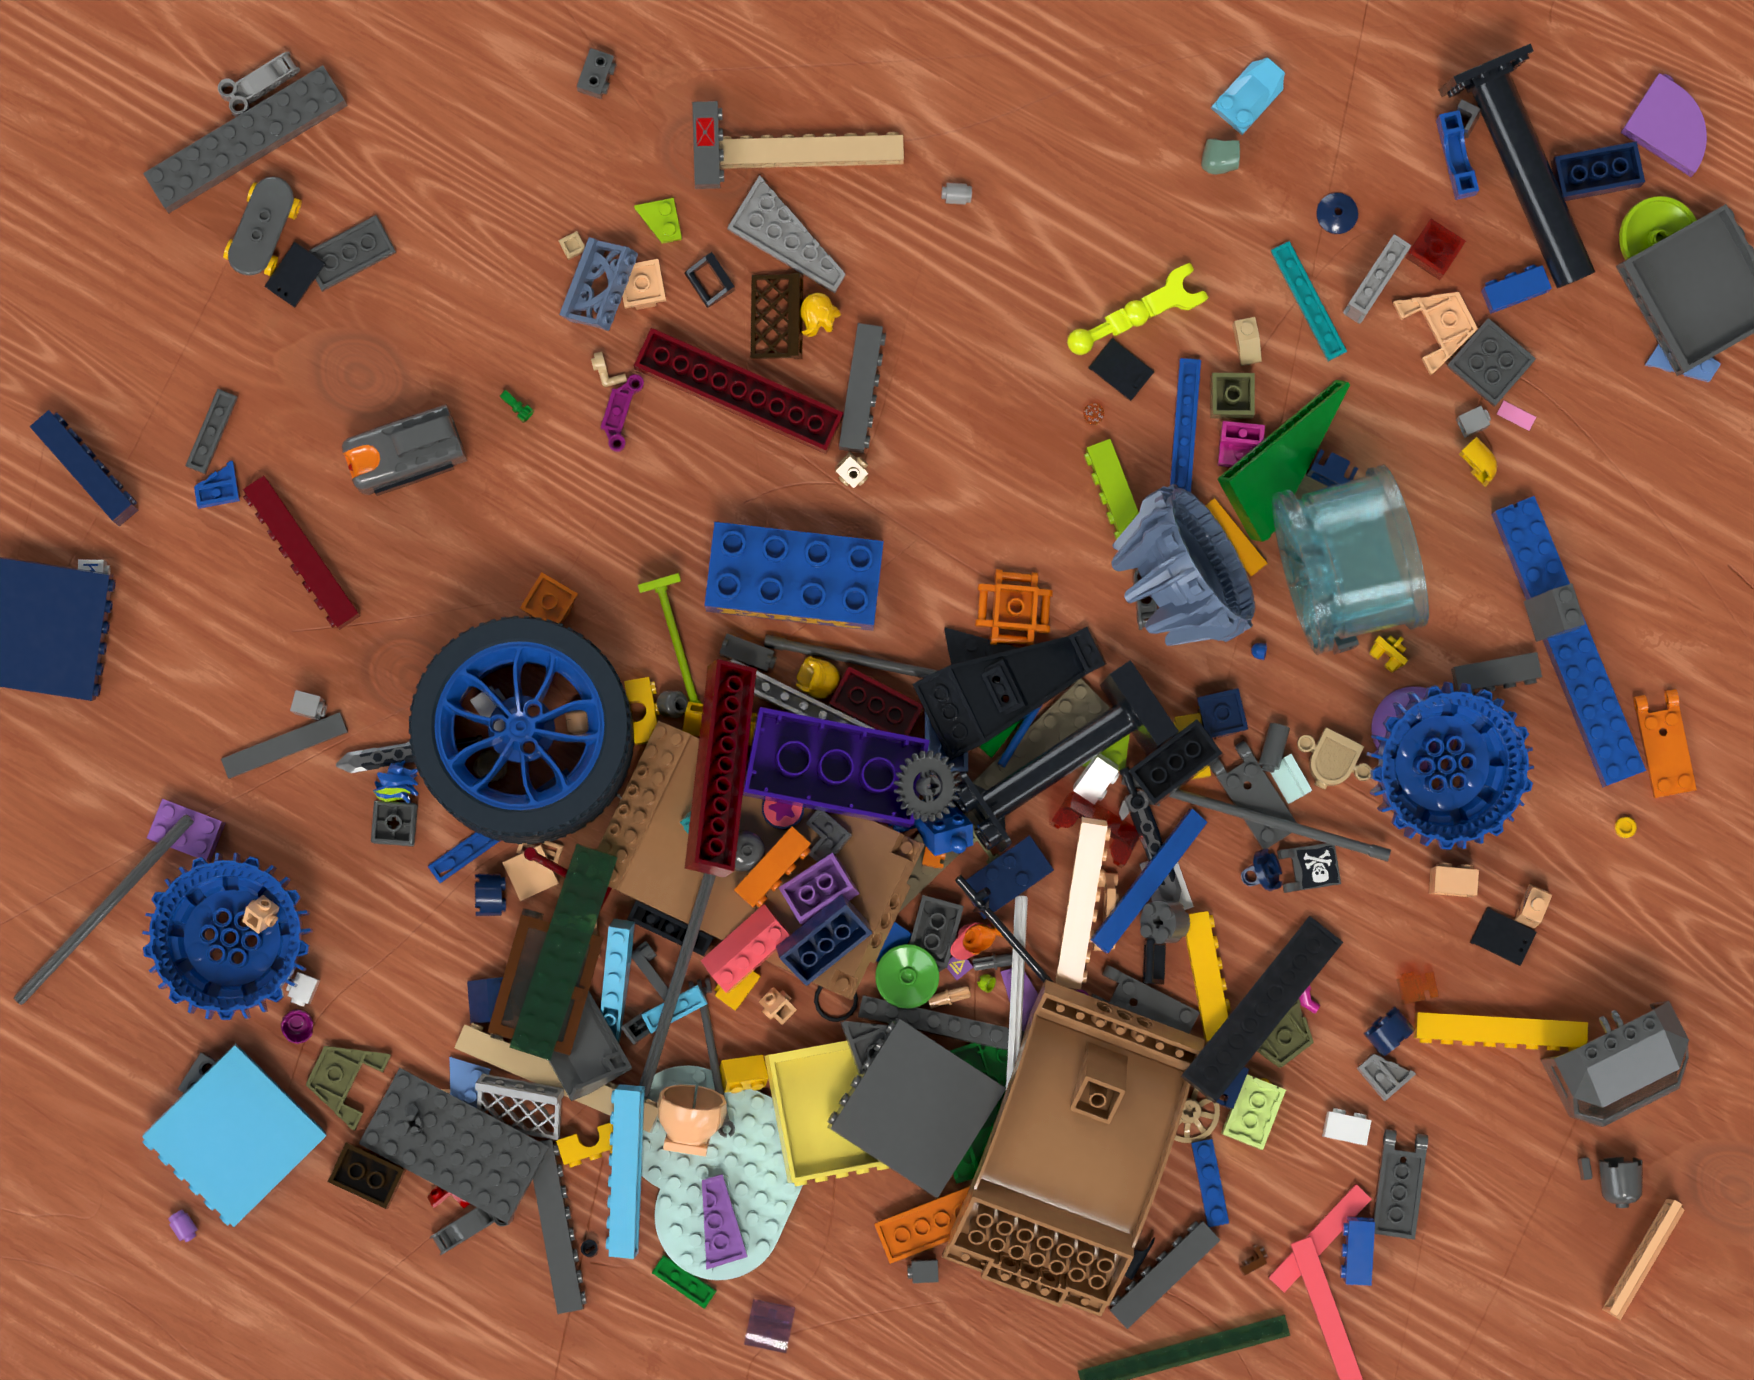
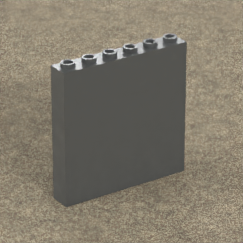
M1726 204L1616 266L1677 376L1691 370L1754 333V249L1748 244L1743 229L1738 226L1734 219L1733 211Z
M896 1018L895 1021L891 1020L885 1029L887 1033L884 1038H880L873 1049L876 1051L872 1057H867L862 1065L864 1070L860 1076L856 1075L852 1080L850 1092L848 1094L845 1093L840 1099L839 1104L841 1106L837 1112L834 1111L827 1121L829 1123L827 1128L927 1193L938 1198L1006 1088L901 1019Z

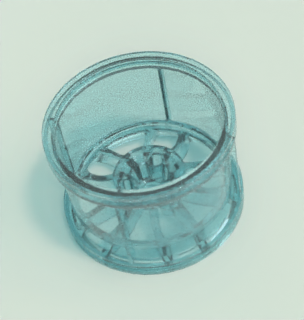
M1384 464L1376 468H1368L1365 477L1303 494L1302 499H1297L1289 489L1284 490L1282 493L1277 492L1273 494V520L1283 570L1300 625L1315 654L1319 655L1324 651H1332L1335 637L1346 639L1403 624L1410 630L1416 629L1418 626L1424 627L1427 625L1429 619L1428 594L1417 540L1399 487L1392 473Z

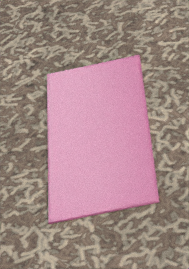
M1503 401L1497 412V415L1530 431L1536 419L1535 416L1506 401Z

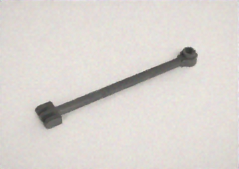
M705 978L706 987H702L701 979H698L697 985H699L707 1000L706 994L712 993L710 978ZM688 981L689 988H693V981ZM708 1004L700 1008L714 1087L715 1091L722 1094L725 1098ZM728 1111L723 1126L718 1130L719 1134L724 1138H727V1133L723 1132L725 1126L731 1128V1131L728 1133L730 1137L735 1133V1126L729 1120Z

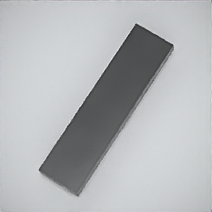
M217 389L185 465L186 467L206 475L237 402V396Z

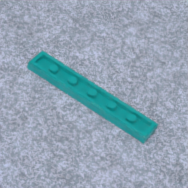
M1290 241L1272 249L1270 252L1327 361L1329 362L1345 354L1347 350Z

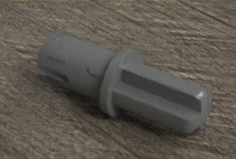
M1013 952L999 955L992 953V956L974 958L973 968L975 971L991 968L997 970V967L1011 966Z

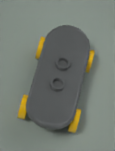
M267 177L259 183L254 182L247 196L248 205L233 239L229 240L225 248L223 258L228 260L230 266L242 275H256L264 270L265 275L272 276L278 264V257L274 256L273 252L287 218L295 220L300 211L302 200L294 198L290 185L278 177Z

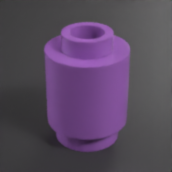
M183 1209L168 1218L170 1221L169 1226L180 1242L185 1240L187 1243L197 1236L195 1232L198 1228Z

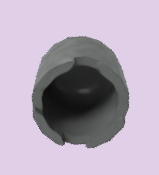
M739 829L734 871H750L765 856V846L757 834L746 829Z
M1624 1157L1604 1158V1161L1599 1160L1603 1198L1609 1203L1616 1204V1208H1628L1630 1203L1638 1201L1642 1196L1643 1189L1642 1159L1633 1157V1162L1624 1161Z

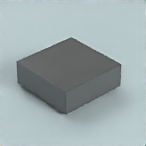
M1586 1157L1578 1158L1581 1180L1592 1179L1590 1159Z

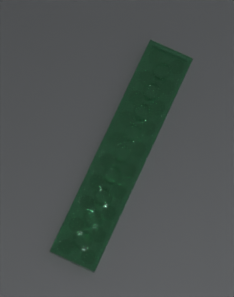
M578 843L576 844L509 1048L549 1061L551 1060L618 858L617 856Z

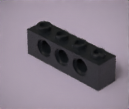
M637 900L627 918L628 921H633L636 925L680 946L683 944L688 928L687 924ZM699 931L693 952L705 957L714 937Z

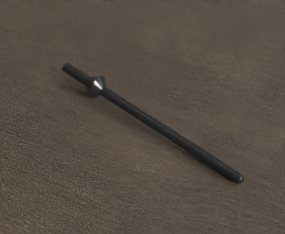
M959 875L955 881L975 903L976 907L973 912H982L1043 983L1045 980L1054 982L989 908L990 898L986 897L991 894L990 889L985 887L976 893L963 876Z

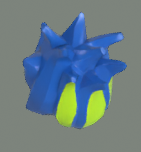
M405 760L401 763H391L387 773H377L380 782H374L377 789H374L373 792L378 799L385 802L403 799L407 804L411 803L408 793L415 796L419 794L413 787V785H418V782L414 780L418 770L403 768Z

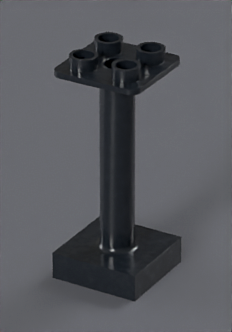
M1131 660L1110 673L1100 685L1113 707L988 790L973 784L964 771L958 775L956 779H960L961 782L956 783L955 786L961 788V791H956L954 794L960 799H952V801L964 815L972 810L980 822L977 828L974 829V833L987 851L996 846L1000 852H1003L1011 845L1012 841L1006 833L1005 816L1128 734L1132 733L1145 754L1149 755L1179 732Z

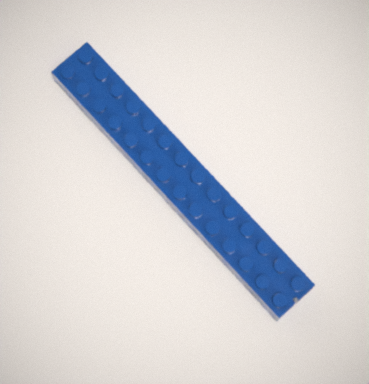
M1535 496L1517 502L1514 506L1512 504L1496 510L1491 514L1526 600L1549 590L1570 584ZM1584 619L1585 625L1579 629L1545 639L1543 643L1603 788L1642 773L1646 769Z

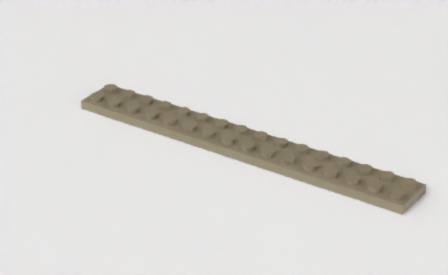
M1082 679L1078 680L1028 728L1005 768L997 764L1003 755L1002 753L973 781V784L988 790L1110 709V707ZM972 810L967 813L969 820L973 824H980ZM918 834L914 840L924 844L920 834ZM924 845L907 881V884L911 887L900 911L959 854L953 851L946 853L945 860H940V863L944 864L943 869L922 865L926 847Z

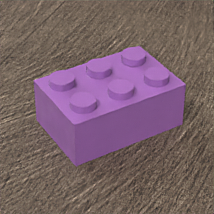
M162 799L147 839L158 843L187 814L194 822L170 848L197 858L203 857L207 862H210L225 822Z
M833 853L779 887L797 920L802 925L839 895L843 894L848 900H851L860 894L841 861Z

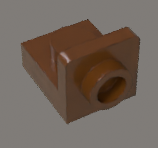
M1257 1244L1252 1246L1258 1258L1254 1259L1251 1256L1242 1261L1243 1266L1239 1267L1244 1276L1267 1264L1265 1259L1268 1258V1255L1262 1246L1258 1247Z

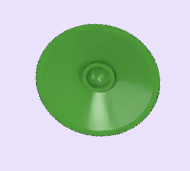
M910 944L899 945L887 951L880 959L876 968V985L882 997L890 1004L899 1008H915L926 1003L936 992L939 983V969L935 959L925 949Z

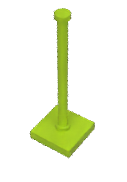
M679 573L639 584L640 593L654 589L655 593H658L689 701L701 704L696 695L666 592L668 585L681 582Z

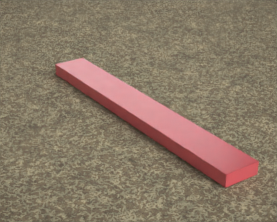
M1309 1236L1290 1243L1339 1380H1363L1312 1238Z

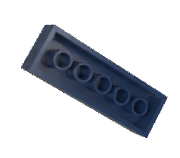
M48 410L29 427L108 517L120 527L138 511L135 506L137 501L126 490L122 492L123 485L113 475H107L110 472L109 469L99 459L94 460L96 457L94 452L85 443L83 445L80 444L83 440L71 428H66L69 424L57 412L53 414Z

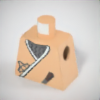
M1529 884L1514 921L1535 929L1544 917L1552 894Z

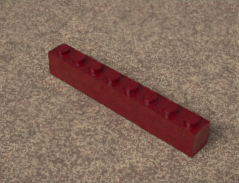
M263 475L244 488L243 491L246 495L243 498L250 507L254 505L258 511L255 515L260 523L267 524L269 527L267 533L273 541L278 540L281 545L278 549L285 559L287 557L291 559L293 564L290 567L297 576L301 574L305 581L302 584L308 593L313 592L317 597L314 602L320 610L325 609L328 614L325 618L331 627L336 626L341 630L361 615L267 478Z

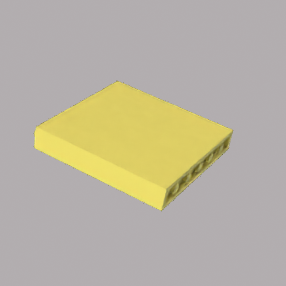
M847 1041L765 1056L788 1183L801 1186L806 1185L809 1179H815L816 1183L827 1181V1176L836 1175L837 1179L849 1176L848 1172L856 1171L858 1175L868 1173L869 1168L877 1167V1171L889 1169V1167L827 1128L829 1125L827 1121L834 1111H838L841 1106L839 1104L840 1099L845 1093L848 1094L850 1092L852 1080L856 1075H859Z

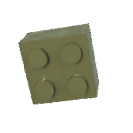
M1212 373L1210 377V418L1252 419L1255 415V373Z

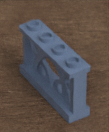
M589 237L559 315L573 323H580L609 331L632 269L636 263L638 253L627 246L611 244ZM605 250L611 251L606 258L603 256ZM620 254L619 259L611 261L616 255ZM606 272L608 287L594 297V290L591 287L593 281ZM593 308H594V311H595L596 313H598L597 316H596V319H594L593 316H592V309H593ZM586 310L587 317L580 316L582 311Z

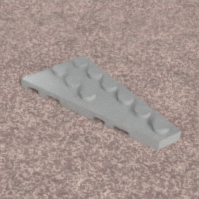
M759 175L727 227V230L835 293L846 274Z

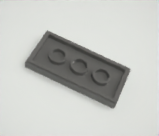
M376 215L309 250V252L326 263L316 277L322 292L396 253Z

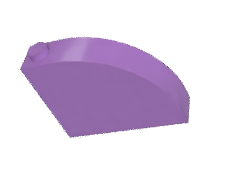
M1659 73L1622 129L1621 134L1634 142L1637 141V144L1689 177H1692L1701 164L1706 149L1707 133L1705 121L1700 108L1691 95L1673 82L1672 77Z

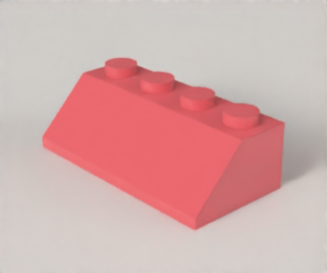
M763 904L700 961L726 993H729L777 950L776 946L790 936L791 933L772 911Z

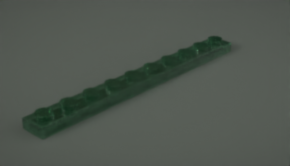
M1283 1314L1077 1371L1080 1380H1130L1291 1335L1286 1317Z

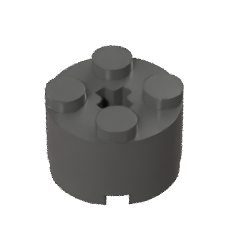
M1177 901L1151 902L1143 907L1140 918V933L1148 940H1155L1156 944L1177 943L1189 931V914L1185 912L1184 906Z

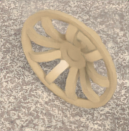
M1194 1088L1191 1098L1186 1099L1179 1125L1182 1122L1185 1123L1184 1138L1176 1135L1174 1140L1182 1143H1193L1209 1136L1219 1120V1104L1213 1103L1215 1114L1201 1111V1107L1212 1101L1206 1098L1197 1102L1196 1098L1199 1091ZM1200 1117L1213 1119L1207 1131L1198 1120ZM1191 1123L1196 1125L1202 1133L1201 1135L1190 1138Z

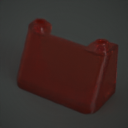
M1076 792L1069 793L1049 825L1056 829L1060 827L1070 828L1076 823L1078 818L1081 819L1082 817L1107 821V828H1111L1110 837L1114 839L1109 847L1110 854L1114 859L1113 864L1122 869L1139 841V835L1135 826L1125 820L1121 821L1119 816L1097 803L1095 805Z

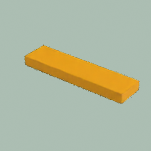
M1215 498L1205 505L1222 526L1250 577L1268 564Z

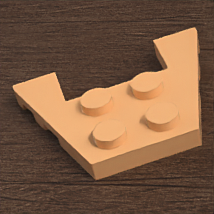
M1459 292L1393 302L1401 320L1421 311L1441 349L1422 358L1430 375L1434 374L1478 329Z

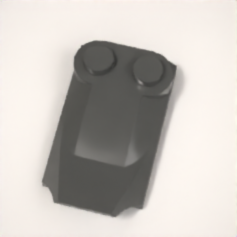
M922 895L910 945L919 946L929 952L935 959L940 972L948 967L951 956L950 948L955 941L964 906Z

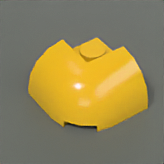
M1476 437L1459 455L1473 468L1471 473L1486 487L1495 477L1498 466L1493 453Z

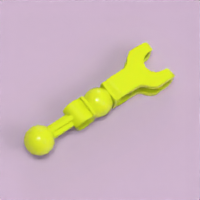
M1188 263L1173 270L1168 275L1164 287L1141 298L1140 301H1130L1125 305L1124 309L1122 308L1106 316V322L1089 331L1080 328L1072 331L1067 340L1069 349L1076 355L1087 354L1091 351L1095 341L1111 333L1117 336L1133 326H1142L1147 322L1148 318L1150 319L1172 307L1191 310L1205 302L1209 298L1205 291L1190 294L1183 288L1184 278L1194 270L1192 264Z

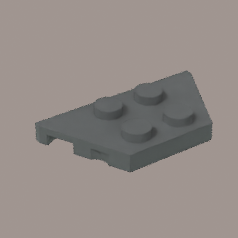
M841 1021V1026L860 1076L864 1070L862 1067L867 1057H872L876 1051L873 1049L875 1044L886 1035L885 1029L887 1025Z

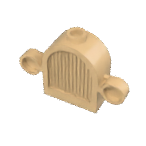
M1328 728L1323 730L1317 744L1309 735H1303L1298 739L1297 747L1301 752H1312L1309 759V771L1316 780L1314 785L1326 790L1327 786L1338 785L1345 781L1351 772L1360 781H1366L1371 777L1370 770L1372 769L1368 764L1356 765L1364 748L1363 745Z

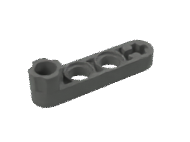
M644 941L632 951L631 957L665 1001L669 988L649 963L657 955L650 945Z

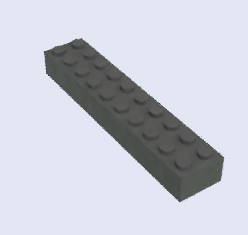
M322 65L143 174L169 214L347 107V104Z

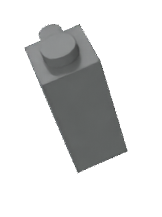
M726 634L719 652L720 656L731 660L734 659L766 673L769 668H774L777 657H774L775 652L773 650L730 634Z

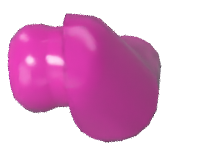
M1309 985L1299 998L1300 1005L1315 1014L1320 1004L1311 999V986Z

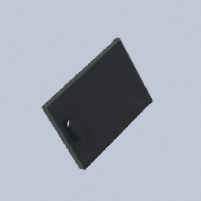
M294 242L264 287L296 308L326 263Z
M1114 338L1108 342L1088 367L1089 370H1092L1130 401H1132L1154 373L1152 369L1116 342Z
M1487 907L1470 943L1521 966L1537 932Z

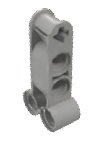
M284 52L236 83L231 79L221 80L218 84V91L222 99L229 102V108L236 118L250 109L249 104L297 75L301 69L294 64L290 57V52ZM228 86L233 87V92H232V93H230V94H224V93H223V91H224V89H225L226 87H228ZM242 103L245 105L242 111H235L237 104Z

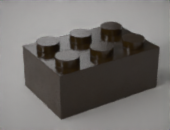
M346 1142L328 1182L388 1209L407 1169Z

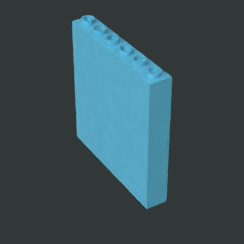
M235 1043L143 1133L142 1137L144 1140L142 1142L151 1151L155 1149L160 1154L158 1158L166 1166L170 1164L175 1169L173 1173L181 1181L185 1179L190 1184L188 1186L195 1195L201 1194L206 1199L204 1201L206 1206L212 1211L216 1209L221 1214L219 1218L227 1226L231 1224L235 1227L327 1136V1133Z

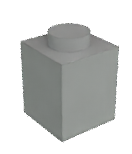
M1479 406L1458 416L1456 421L1464 438H1467L1488 428L1491 418L1486 409L1483 410L1482 406Z

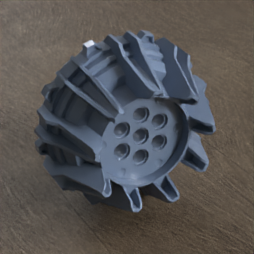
M1175 484L1169 487L1163 486L1146 496L1142 500L1138 515L1113 543V548L1118 550L1111 562L1115 571L1134 568L1139 570L1142 579L1124 594L1128 603L1131 604L1151 595L1159 606V609L1146 621V630L1152 634L1170 631L1165 637V643L1167 646L1210 639L1228 642L1253 626L1251 620L1255 613L1253 590L1237 551L1217 519L1195 495L1185 489L1178 488Z

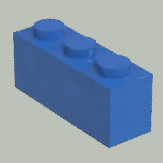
M1531 265L1526 267L1523 273L1517 274L1513 272L1504 276L1505 279L1499 282L1497 279L1485 283L1486 287L1481 292L1490 314L1548 293L1552 287L1543 265L1539 267Z
M1347 1217V1223H1343V1236H1346V1244H1342L1341 1255L1345 1257V1262L1340 1268V1278H1344L1346 1285L1372 1286L1375 1221L1373 1218Z

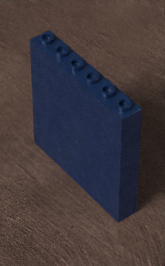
M0 557V687L88 701L96 700L101 691V684H98L99 676H102L104 670V663H101L102 655H105L107 643L104 642L105 634H108L110 622L107 621L108 613H111L113 601L110 600L111 592H114L116 580L113 579L114 574Z

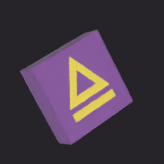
M954 957L950 958L947 967L956 980L973 968L967 959L958 960Z

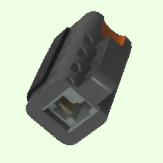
M447 404L349 437L342 444V452L346 458L353 484L364 495L375 493L376 496L449 472L455 469V465L468 461Z

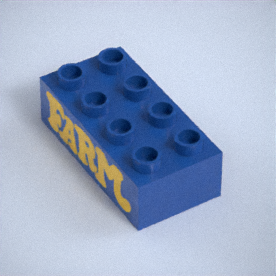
M714 522L704 605L706 612L874 631L884 541Z

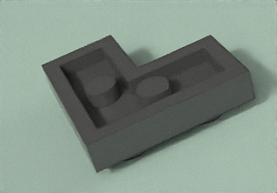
M817 810L806 822L811 829L821 836L809 853L817 862L831 853L836 856L853 836L825 811Z

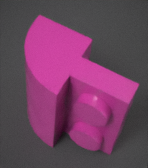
M1223 421L1219 440L1218 466L1232 467L1264 440L1265 425Z

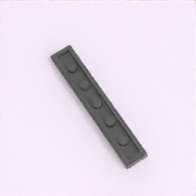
M339 712L224 757L221 761L228 779H231L346 734L348 731Z

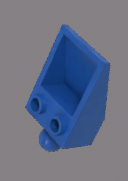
M947 806L950 814H945L941 811L942 819L935 816V821H930L928 818L925 822L921 818L914 821L925 846L934 856L951 851L960 854L967 847L973 846V823L957 806L954 808Z

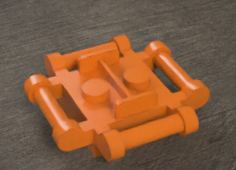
M996 569L994 585L978 584V591H980L979 607L975 626L991 628L990 644L1007 643L1030 646L1034 643V631L1050 633L1049 612L1050 598L1053 597V590L1039 589L1037 587L1038 573H1011ZM1002 580L1029 582L1030 587L1002 584ZM988 592H994L992 620H986ZM1038 596L1042 597L1040 624H1036ZM999 628L1027 631V636L1001 635L998 633Z

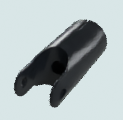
M1155 1237L1144 1251H1138L1135 1245L1134 1257L1124 1276L1133 1280L1150 1251Z

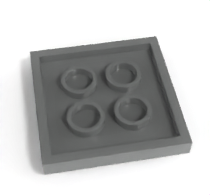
M1488 318L1450 361L1447 367L1495 407L1536 358Z

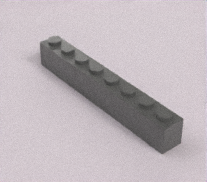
M550 1139L540 1141L550 1148L533 1178L557 1314L584 1309L587 1299L585 1291L581 1292L580 1283H583L581 1270H577L576 1262L579 1261L578 1250L573 1249L572 1241L575 1240L574 1228H569L568 1219H572L570 1207L565 1206L564 1198H568L566 1185L561 1184L560 1177H563L564 1173L562 1164L557 1162V1156L560 1155L557 1143Z

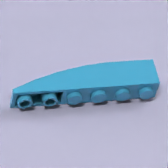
M613 919L608 928L600 1012L616 1040L620 1043L630 975L635 922Z

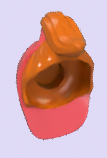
M972 922L958 930L957 939L953 942L950 953L958 960H966L991 947L996 936H1003L992 923L985 925L979 922Z

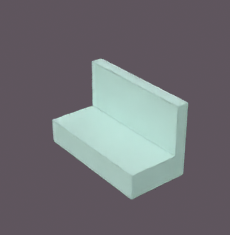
M1292 754L1282 759L1279 770H1275L1274 773L1270 772L1288 804L1312 791Z

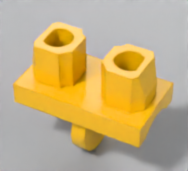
M1390 635L1387 641L1392 646L1382 637L1378 636L1374 640V645L1369 652L1376 660L1383 653L1387 654L1390 659L1384 667L1391 673L1400 666L1403 667L1408 661L1396 650L1397 648L1401 653L1406 650L1400 644L1404 640L1402 636L1396 640Z

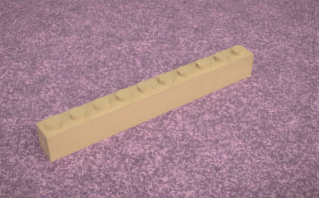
M888 132L886 135L866 133L865 136L847 133L844 136L837 137L836 134H824V137L805 134L803 137L794 138V135H782V138L763 135L761 138L755 139L752 136H741L740 139L723 136V141H719V149L724 151V161L720 162V169L904 164L903 135H899L898 132Z
M471 1023L470 1026L464 1024L454 1047L455 1049L531 1082L563 1088L549 1061L540 1057L541 1052L532 1048L526 1051L521 1049L522 1044L510 1039L508 1043L501 1040L502 1036L482 1032L483 1027ZM609 1082L575 1101L611 1116L612 1111L614 1112L611 1095L618 1085ZM564 1089V1096L568 1097V1095H567V1093H566V1091H565V1089ZM647 1098L646 1102H644L643 1130L652 1133L658 1120L657 1102Z

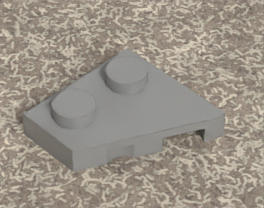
M1376 1054L1371 1055L1357 1067V1070L1384 1101L1416 1075L1414 1071H1408L1396 1063L1384 1060V1058Z

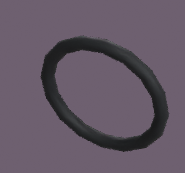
M818 987L815 992L814 1003L821 1017L828 1021L840 1022L853 1015L858 1004L857 992L853 997L854 1001L851 1010L846 1015L837 1018L828 1016L820 1008L818 1000L823 987Z

